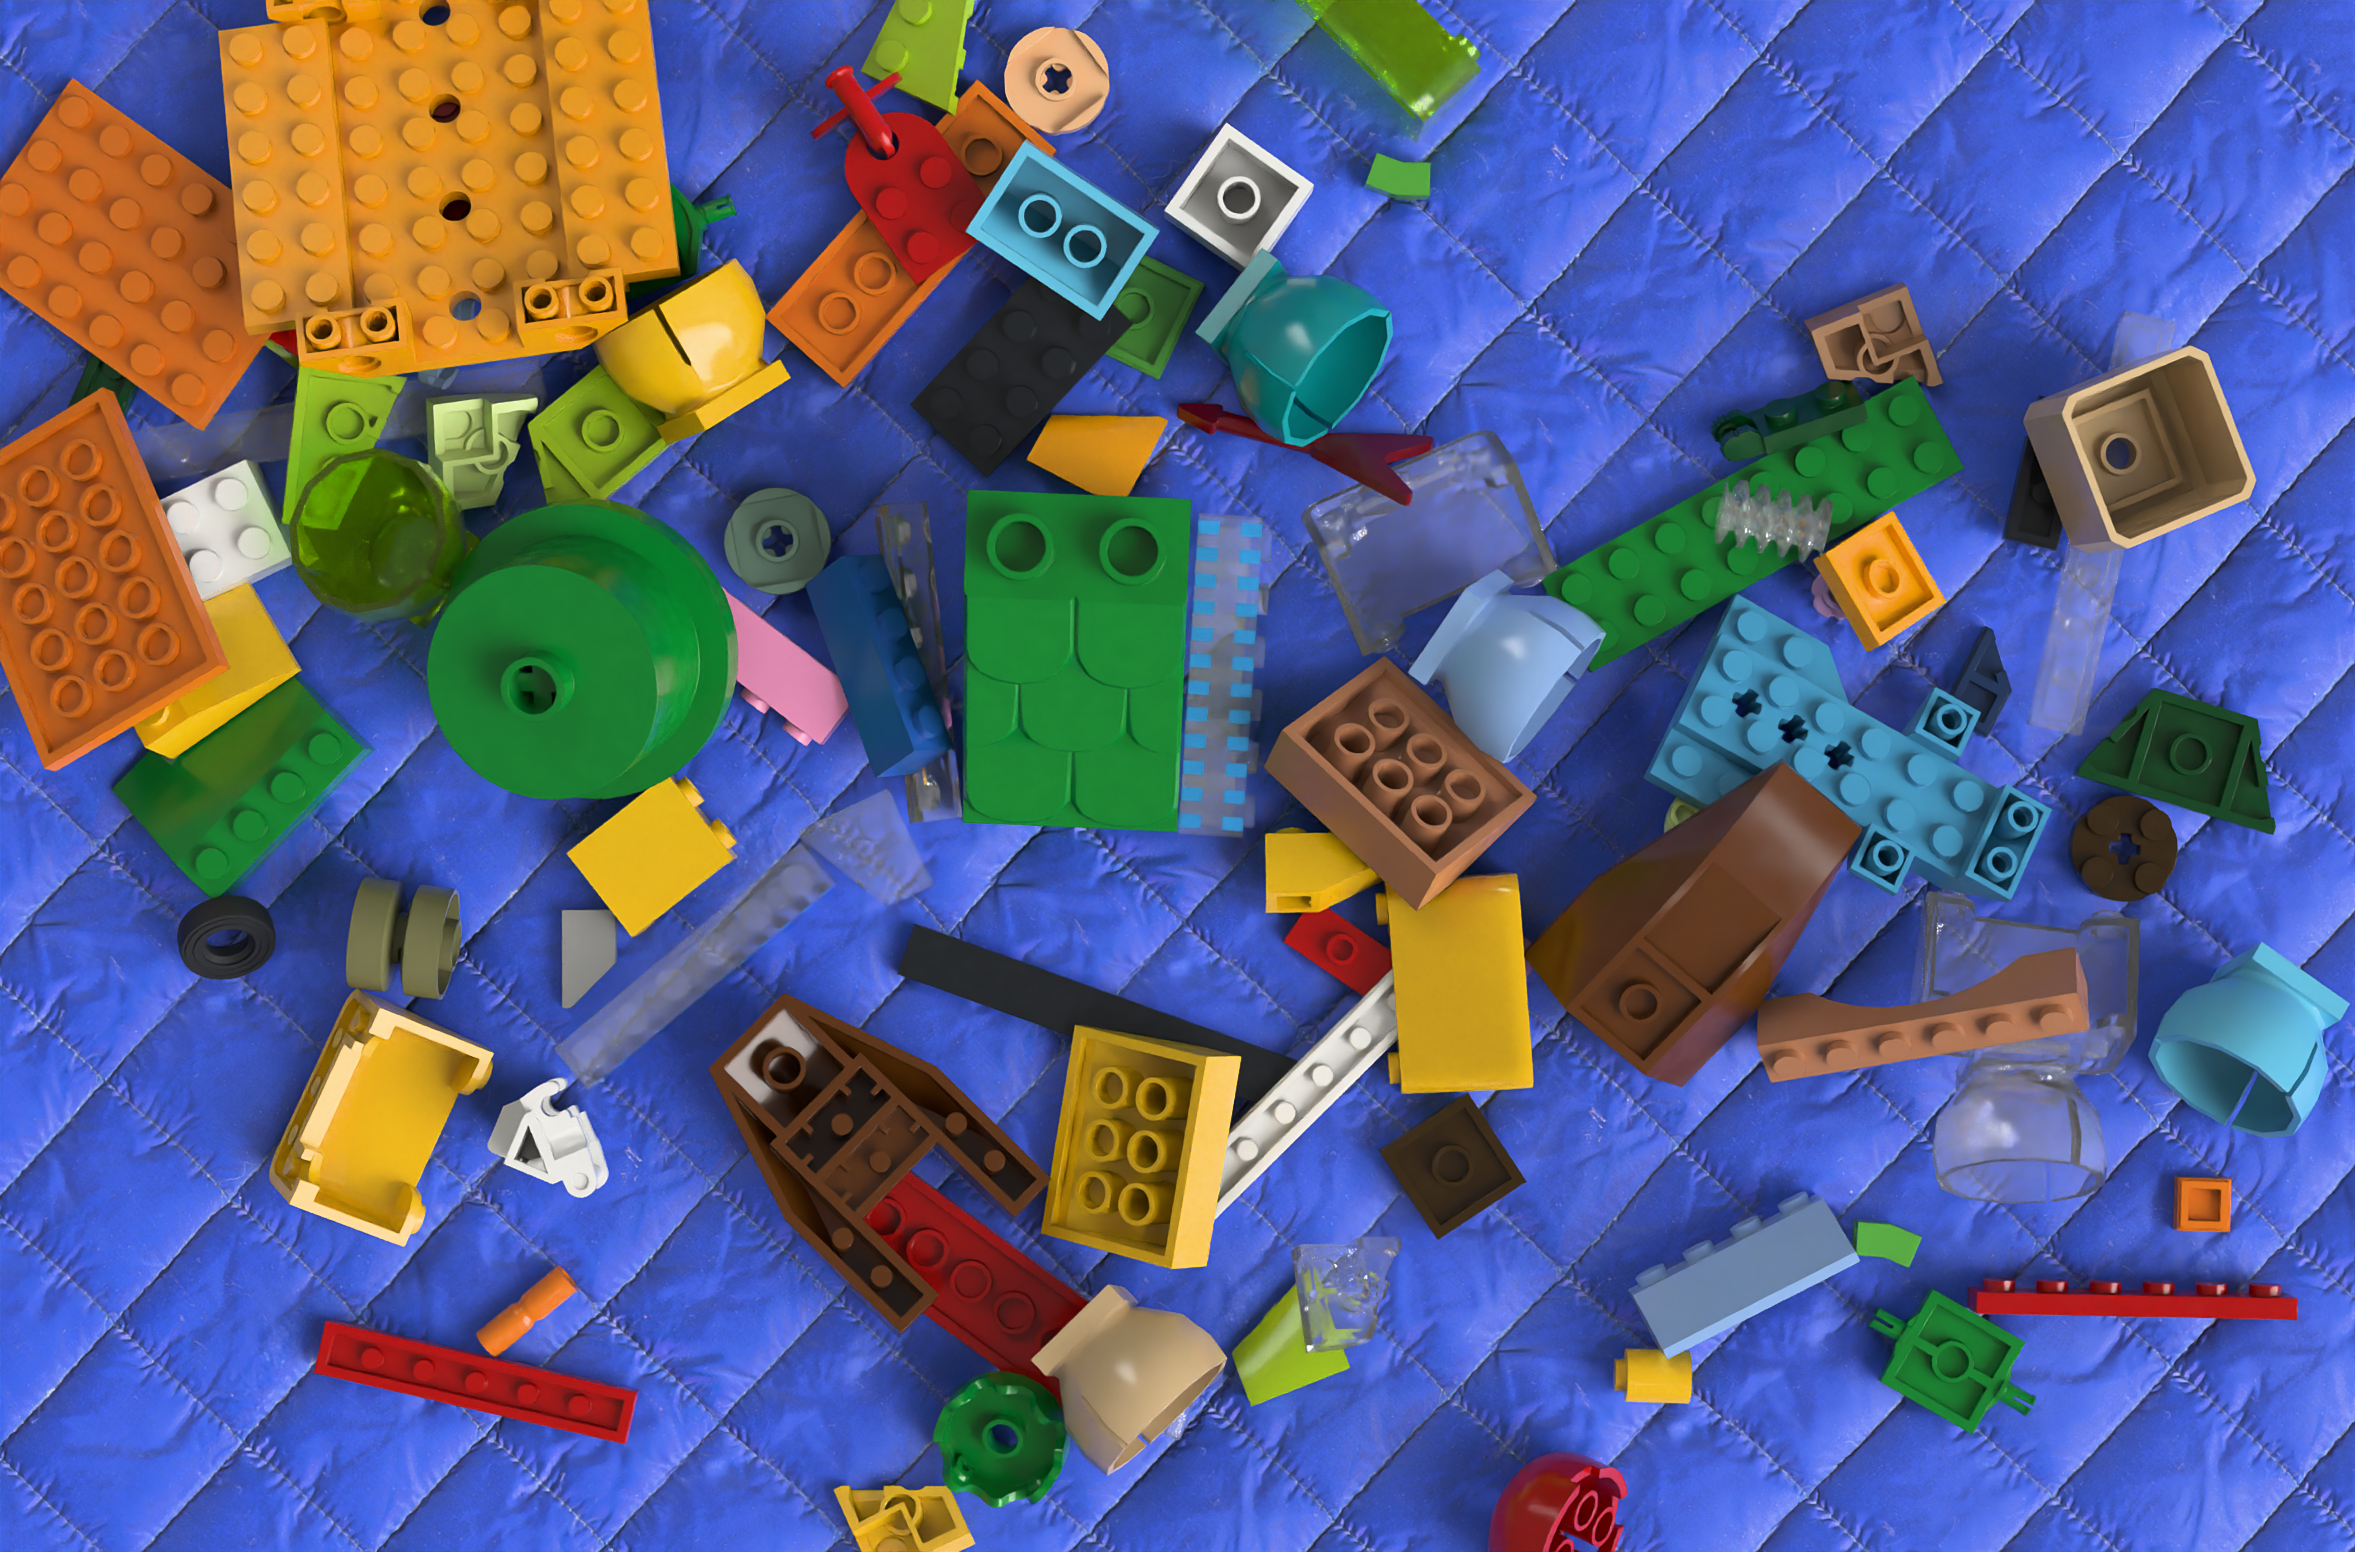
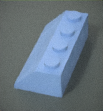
M1806 1191L1797 1193L1777 1205L1780 1212L1761 1222L1758 1215L1750 1217L1730 1228L1732 1237L1716 1245H1713L1711 1239L1703 1241L1682 1253L1685 1261L1667 1270L1664 1264H1659L1637 1275L1635 1279L1638 1285L1628 1289L1656 1346L1663 1355L1669 1359L1860 1262L1857 1253L1824 1198L1818 1194L1808 1197Z

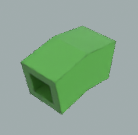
M1376 153L1364 188L1393 199L1428 200L1430 197L1431 163L1401 162Z
M1853 1219L1852 1247L1857 1255L1884 1257L1905 1267H1910L1922 1237L1887 1221Z

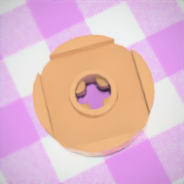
M1043 27L1027 34L1010 52L1004 72L1005 94L1011 109L1031 128L1049 136L1073 133L1089 125L1102 111L1110 92L1108 64L1103 52L1089 36L1073 29ZM1053 67L1058 73L1065 69L1070 72L1071 77L1066 81L1069 89L1065 93L1060 94L1057 90L1048 93L1043 88L1048 81L1045 74L1047 69Z

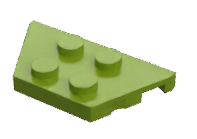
M600 364L527 424L547 503L578 498L609 499L674 444L666 445L656 428L666 421L664 413L624 395Z

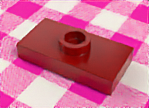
M1329 908L1320 912H1302L1283 939V942L1362 996L1370 991L1392 969L1391 950Z

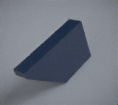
M1987 626L1982 627L1948 692L1949 695L1981 712L1972 732L1983 738L1988 737L2012 692L2006 670L2003 668L1995 643L1994 631Z

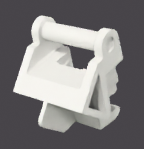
M557 1077L537 1086L525 1096L519 1098V1100L503 1106L489 1139L488 1149L492 1153L504 1157L505 1161L503 1164L548 1183L554 1184L563 1180L567 1191L571 1195L583 1198L589 1196L595 1189L600 1188L606 1183L609 1171L600 1141L591 1126L586 1111L580 1113L577 1105H572L568 1109L558 1111L551 1105V1096L568 1086L566 1078Z

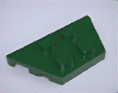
M2151 688L2075 768L2074 776L2261 833L2274 835L2276 829L2275 819L2270 814L2266 786L2269 785L2266 766L2262 762L2260 755L2262 742L2258 719L2175 693Z

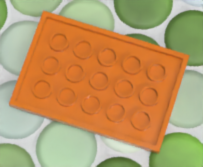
M72 78L0 180V288L192 426L204 431L273 333L249 335L244 327L232 190Z
M104 387L0 449V662L44 769L55 772L230 669L225 653L113 391Z

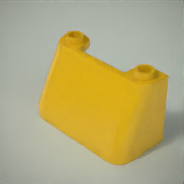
M1513 872L1460 875L1450 886L1417 911L1384 881L1385 893H1375L1376 916L1378 925L1388 924L1398 1036L1397 1052H1387L1389 1083L1399 1084L1401 1094L1533 1088V1063L1517 874Z
M360 989L354 990L345 1001L277 1147L269 1170L270 1183L290 1205L405 1247L410 1234H415L421 1227L426 1213V1206L421 1203L422 1196L416 1185L459 1093L468 1096L475 1089L481 1090L487 1084L493 1069L491 1059L494 1053L482 1044Z

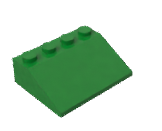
M297 673L174 759L150 750L112 788V791L170 859L210 899L232 896L375 749Z

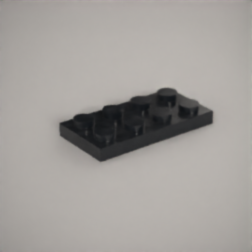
M1030 276L910 405L987 478L1125 334L1134 322L1114 303L1111 304L1102 320L1099 321L1033 276Z

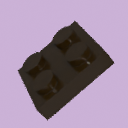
M1467 1091L1378 1149L1437 1240L1527 1182Z

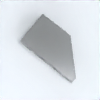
M610 909L562 910V1008H572L617 963V917Z

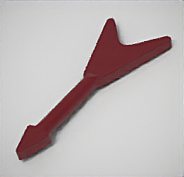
M1179 403L1177 408V417L1208 434H1215L1216 431L1309 454L1315 460L1403 506L1411 504L1413 491L1387 464L1429 453L1433 443V438L1427 435L1327 433L1301 447L1283 443L1263 432L1250 417L1223 411V406L1220 404Z

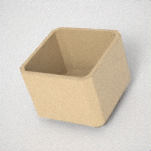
M2191 345L2145 356L2033 402L2029 405L2023 420L2072 547L2086 553L2129 549L2250 498L2257 481L2209 355ZM2114 439L2122 441L2129 451L2128 462L2120 470L2112 467L2106 458L2107 446Z

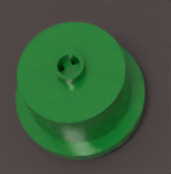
M591 498L565 499L533 507L513 517L490 532L465 558L448 590L442 617L435 629L429 648L427 662L428 691L437 722L454 751L476 773L498 787L518 795L546 800L573 797L585 799L622 797L644 791L674 775L698 755L712 739L727 713L734 693L738 672V642L733 614L726 594L716 575L693 545L676 530L656 517L626 504Z

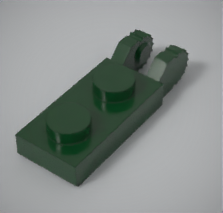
M1830 381L1804 394L1789 399L1773 400L1766 404L1765 407L1749 413L1735 409L1729 411L1727 415L1722 414L1721 417H1717L1713 421L1711 434L1716 443L1719 442L1721 446L1719 449L1724 458H1727L1729 462L1734 461L1735 463L1736 461L1741 462L1744 458L1748 460L1765 453L1769 455L1864 423L1868 416L1865 403L1852 381Z

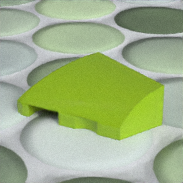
M1313 1269L1304 1271L1299 1276V1280L1277 1304L1275 1303L1263 1316V1320L1231 1352L1251 1407L1350 1368Z

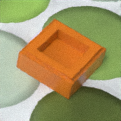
M2174 1176L2173 1229L2177 1231L2230 1232L2231 1179L2227 1177Z

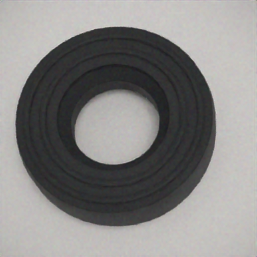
M222 896L204 901L186 913L178 926L177 943L180 956L190 971L205 978L224 980L247 975L263 966L274 952L276 933L273 920L268 910L262 904L246 897ZM239 929L247 933L243 940L230 946L217 947L206 943L207 938L222 930Z

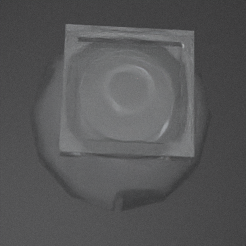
M2022 1041L1967 1050L1955 1071L1957 1093L1938 1116L1932 1154L1936 1179L1941 1190L1968 1200L2002 1204L2046 1203V1162H2049L2051 1202L2086 1196L2105 1185L2108 1157L2099 1114L2073 1081L2074 1076L2082 1065V1044Z

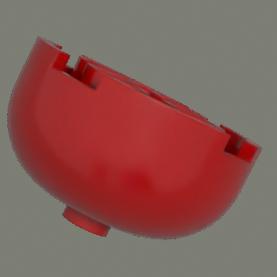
M1554 1452L1534 1459L1521 1468L1509 1481L1495 1506L1488 1532V1552H1581L1574 1548L1572 1539L1563 1536L1564 1533L1595 1547L1600 1546L1597 1552H1615L1624 1525L1614 1524L1618 1499L1622 1500L1627 1496V1487L1623 1475L1613 1467L1575 1452Z

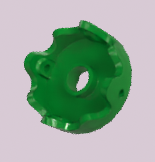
M1001 1371L980 1374L962 1383L944 1405L933 1434V1441L939 1445L942 1453V1478L947 1488L954 1493L970 1492L994 1508L1003 1507L1010 1502L1025 1498L1029 1500L1030 1504L1040 1501L1059 1476L1068 1458L1071 1443L1070 1435L1065 1429L1062 1407L1055 1396L1042 1384L1027 1376ZM999 1424L1011 1427L1018 1437V1442L1013 1445L1000 1443L994 1437L992 1427Z

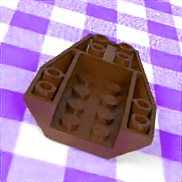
M1780 759L1597 875L1525 949L1524 957L1569 1013L1641 1073L1683 1087L1755 1014L1862 832V827L1788 763Z

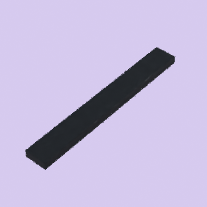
M917 923L914 924L897 972L898 975L1073 1037L1075 1025H1085L1197 1045L1241 1056L1235 1095L1255 1103L1298 1062L1296 1059Z

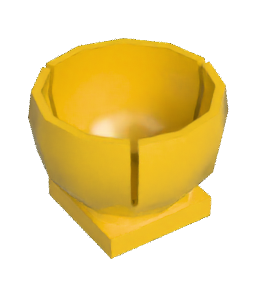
M736 258L701 274L628 316L626 323L591 343L601 367L624 395L664 413L666 421L656 428L666 445L706 431L791 378L780 359L767 363L762 358L766 314L753 280Z

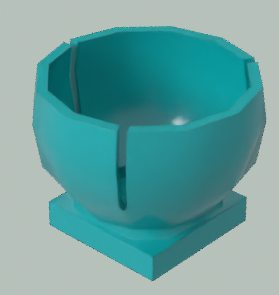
M1261 248L1195 333L1221 363L1231 370L1240 407L1260 429L1285 444L1304 447L1327 434L1328 428L1332 430L1359 402L1382 366L1393 336L1391 312L1371 292L1342 278L1329 275L1291 276L1277 258Z

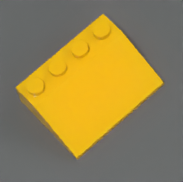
M1075 1025L1050 1178L1052 1179L1048 1185L1041 1234L1169 1269L1207 1266L1241 1056L1197 1045L1085 1025Z

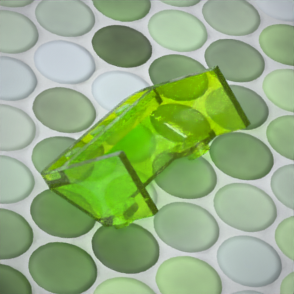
M1293 0L1414 120L1409 136L1416 143L1477 82L1481 73V68L1476 62L1481 56L1479 50L1461 33H1458L1453 38L1416 0Z

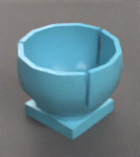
M2260 942L2217 968L2209 983L2188 989L2164 1014L2149 1050L2148 1057L2162 1082L2189 1106L2224 1126L2238 1107L2253 1077L2258 1073L2244 1105L2231 1123V1129L2263 1138L2293 1136L2318 1100L2328 1071L2321 1031L2339 1022L2350 1003L2265 943Z

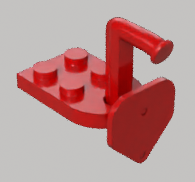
M840 66L827 76L825 86L828 89L834 90L845 107L810 132V135L814 141H817L848 120L853 124L857 132L852 137L845 156V175L849 189L917 286L979 242V240L965 231L985 202L986 197L942 134L930 122L910 113L891 112L881 115L873 102L902 80V76L898 71L876 84L867 92H864L852 75V66ZM892 132L896 135L899 142L896 154L895 148L892 145ZM867 146L874 153L883 154L887 160H879L874 158L869 153Z

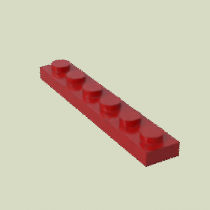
M1983 1278V1287H1968L1967 1308L1976 1314L2297 1320L2298 1298L2281 1292V1284L2249 1283V1292L2228 1291V1284L2222 1282H2196L2195 1291L2175 1290V1283L2169 1281H2143L2142 1290L2122 1289V1282L2116 1280H2089V1289L2068 1288V1280L2036 1279V1288L2015 1287V1279Z
M328 1319L325 1322L314 1373L621 1444H626L628 1441L639 1389L499 1357L495 1358L482 1353L333 1319Z

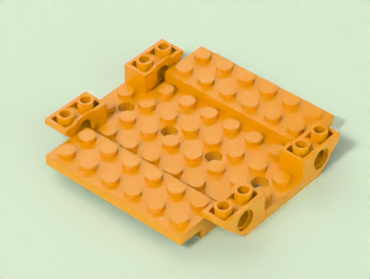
M266 0L268 18L280 23L218 31L244 327L249 335L296 329L298 357L302 367L368 379L582 349L628 321L625 292H630L629 283L681 276L648 0ZM443 6L451 11L449 18L440 25L431 26L423 22L424 14L432 7ZM452 102L461 107L459 115L451 122L440 123L432 118L434 110L443 103ZM464 200L471 204L469 214L459 221H449L442 216L444 208L452 201ZM465 299L479 301L481 303V310L475 318L461 321L453 317V310L460 301Z

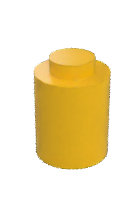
M1625 1348L1624 1358L1614 1359L1613 1389L1614 1391H1623L1624 1402L1689 1404L1692 1388L1690 1350H1685L1667 1359L1659 1349Z

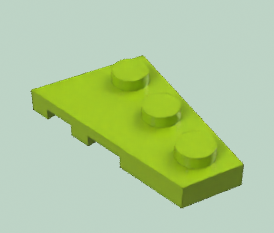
M895 0L860 72L874 81L881 82L898 71L902 76V80L892 89L956 116L958 98L955 96L959 70L964 68L966 50L963 48L967 19L973 14L975 0Z
M298 364L281 514L282 524L337 529L363 473L366 462L382 433L389 413L407 377L390 375L365 379L302 367Z

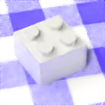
M1226 123L1165 208L1164 218L1242 273L1261 248L1269 253L1312 194L1314 184Z
M245 459L160 500L203 602L243 584H252L304 559L288 525L281 523L282 512L258 463Z

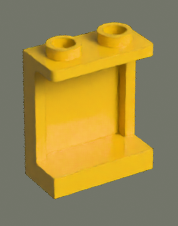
M672 775L663 782L650 787L566 853L631 937L641 934L654 924V921L721 868L737 858V855L731 849V847L738 843L719 818L710 822L698 807L705 800L686 776L678 781Z

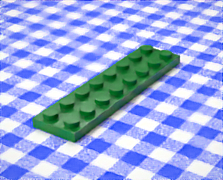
M1914 375L1865 401L1868 416L1866 422L1766 455L1540 579L1539 581L1547 596L1556 597L1587 613L1606 632L1598 652L1587 667L1589 672L1597 670L1964 469Z

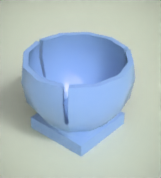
M1496 569L1465 588L1408 673L1423 685L1435 679L1441 681L1454 722L1479 750L1502 763H1508L1530 743L1577 684L1565 672L1568 671L1577 680L1580 679L1598 652L1606 632L1587 613L1556 597L1511 595L1508 590L1514 581L1502 571Z

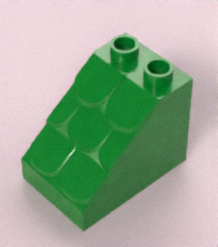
M968 490L964 567L963 823L1177 832L1191 499Z

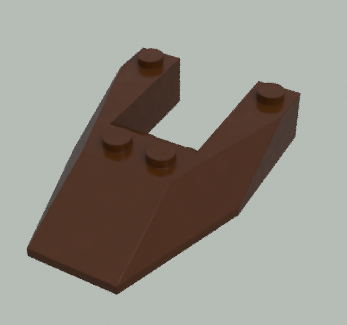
M783 993L708 1068L784 1220L859 1300L898 1338L937 1300L939 1294L863 1221L886 1195L933 1148L1010 1223L1048 1186L1052 1179L938 1067L786 993Z

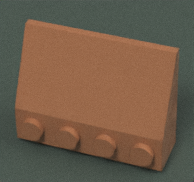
M1383 656L1282 729L1264 765V768L1416 911L1450 886L1537 799V796L1501 762L1479 750L1459 729L1454 719L1386 656Z

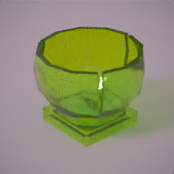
M384 448L367 449L335 458L305 484L289 523L292 564L297 568L295 571L326 608L365 623L381 624L409 619L416 626L424 630L444 604L447 593L454 587L463 561L482 540L465 527L462 506L429 464Z

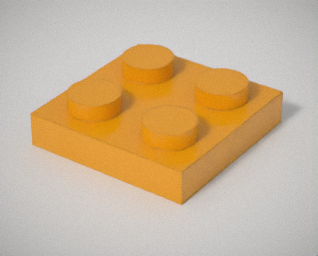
M1893 510L1877 518L1813 559L1866 652L1881 646L1946 602Z

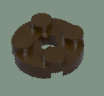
M2111 796L2096 802L2097 804L2089 807L2084 814L2080 815L2073 824L2069 835L2068 857L2075 874H2078L2081 882L2087 886L2086 888L2095 895L2107 900L2130 902L2154 894L2165 886L2166 880L2175 868L2178 842L2172 827V821L2164 811L2159 810L2151 802L2139 797ZM2121 833L2128 834L2130 843L2136 845V854L2128 856L2127 863L2125 864L2118 863V855L2109 852L2110 842H2119Z

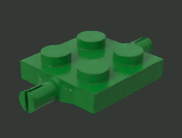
M1931 1287L1928 1289L1916 1312L1906 1319L1905 1322L1881 1309L1880 1306L1874 1310L1873 1314L1889 1323L1890 1326L1881 1323L1873 1317H1870L1867 1326L1894 1340L1891 1356L1877 1378L1883 1384L1972 1435L1985 1412L1994 1406L1998 1400L2020 1412L2023 1416L2030 1412L2031 1409L2013 1397L2016 1396L2033 1406L2036 1396L2009 1382L2012 1365L2026 1343L2023 1340Z

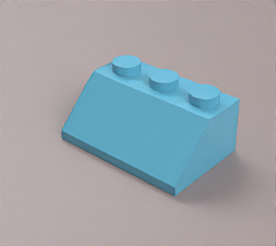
M1026 139L965 232L1101 321L1160 232V228Z

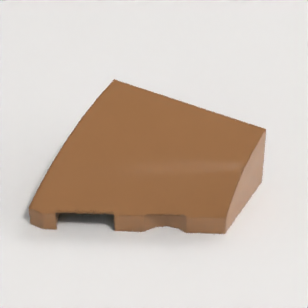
M1903 282L1803 321L1820 365L1828 379L1851 381L1855 378H1869L1876 383L1893 384V380L1903 381L1914 375L1917 382H1924L1926 386L1935 387L1943 383L1929 341L1923 334L1907 286Z

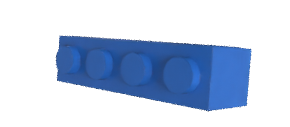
M868 554L840 557L805 583L806 590L875 778L915 774L952 749V742L883 555Z

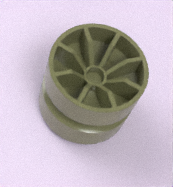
M364 877L356 895L348 934L346 953V979L350 988L387 992L395 978L398 965L401 964V983L405 995L442 1000L447 991L451 974L456 968L460 952L462 921L460 920V895L458 889L421 884L412 899L409 912H407L406 893L402 881Z

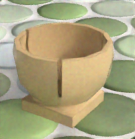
M1108 1284L1031 1359L1045 1376H1055L1060 1379L1059 1387L1065 1429L1084 1458L1106 1476L1123 1467L1145 1449L1147 1445L1137 1437L1138 1435L1150 1444L1168 1428L1210 1385L1224 1368L1227 1361L1226 1355L1213 1337L1185 1315L1147 1307H1135L1139 1302L1125 1287Z

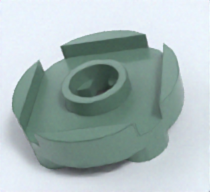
M786 488L764 489L748 496L740 504L741 506L734 511L725 529V553L732 570L747 585L767 594L786 595L806 588L805 583L826 568L832 550L831 529L824 513L808 497ZM781 526L783 534H792L793 544L786 547V555L776 557L773 549H765L764 539L772 536L771 528Z

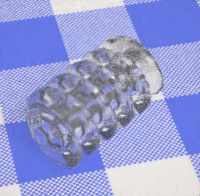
M1726 480L1716 514L1714 528L1715 543L1721 544L1728 532L1732 531L1735 534L1736 548L1742 549L1750 536H1755L1757 553L1762 554L1770 541L1773 540L1776 541L1779 558H1784L1792 545L1797 546L1799 562L1805 563L1812 550H1818L1820 558L1829 532L1833 503L1831 499L1824 498L1813 511L1811 496L1809 494H1801L1792 507L1789 490L1781 489L1773 502H1771L1768 485H1759L1753 496L1750 497L1749 485L1746 480H1739L1731 493H1729L1728 481Z

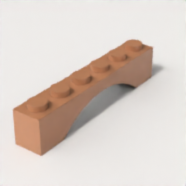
M2076 947L2021 956L1999 973L1973 987L1944 998L1914 1005L1893 1007L1854 1006L1831 1001L1811 992L1762 1000L1758 1007L1757 1048L1770 1082L1775 1083L2088 1031V987Z

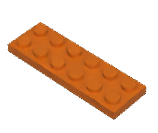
M978 79L958 100L956 116L946 113L935 126L986 199L1026 139L1053 157L1057 154V150ZM861 208L768 312L765 318L846 390L973 246L916 286Z

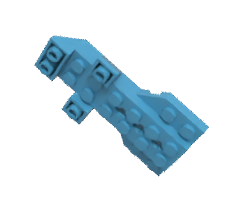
M1738 594L1730 599L1643 777L1701 810L1780 759H1783L1862 827V832L1848 854L1847 871L1891 896L1897 895L1909 870L1942 889L2006 903L2011 901L2052 811L2051 808L2008 784L1996 788L1953 763L1961 757L1981 712L1941 689L1934 687L1903 731L1899 733L1848 703L1827 644ZM1736 700L1741 701L1745 705L1748 714L1743 718L1737 715L1735 710L1738 705L1732 702ZM1782 726L1787 727L1791 731L1794 740L1789 744L1781 738L1784 731L1778 728ZM1828 752L1833 753L1840 767L1835 770L1828 765L1831 758L1824 754Z

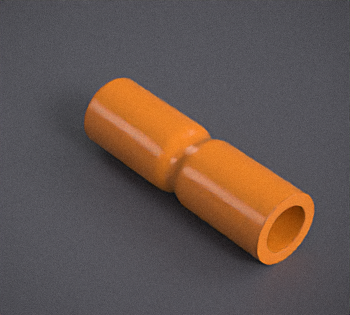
M558 1265L527 1290L518 1302L510 1304L476 1332L478 1340L496 1358L527 1333L536 1321L544 1319L578 1290L576 1283Z

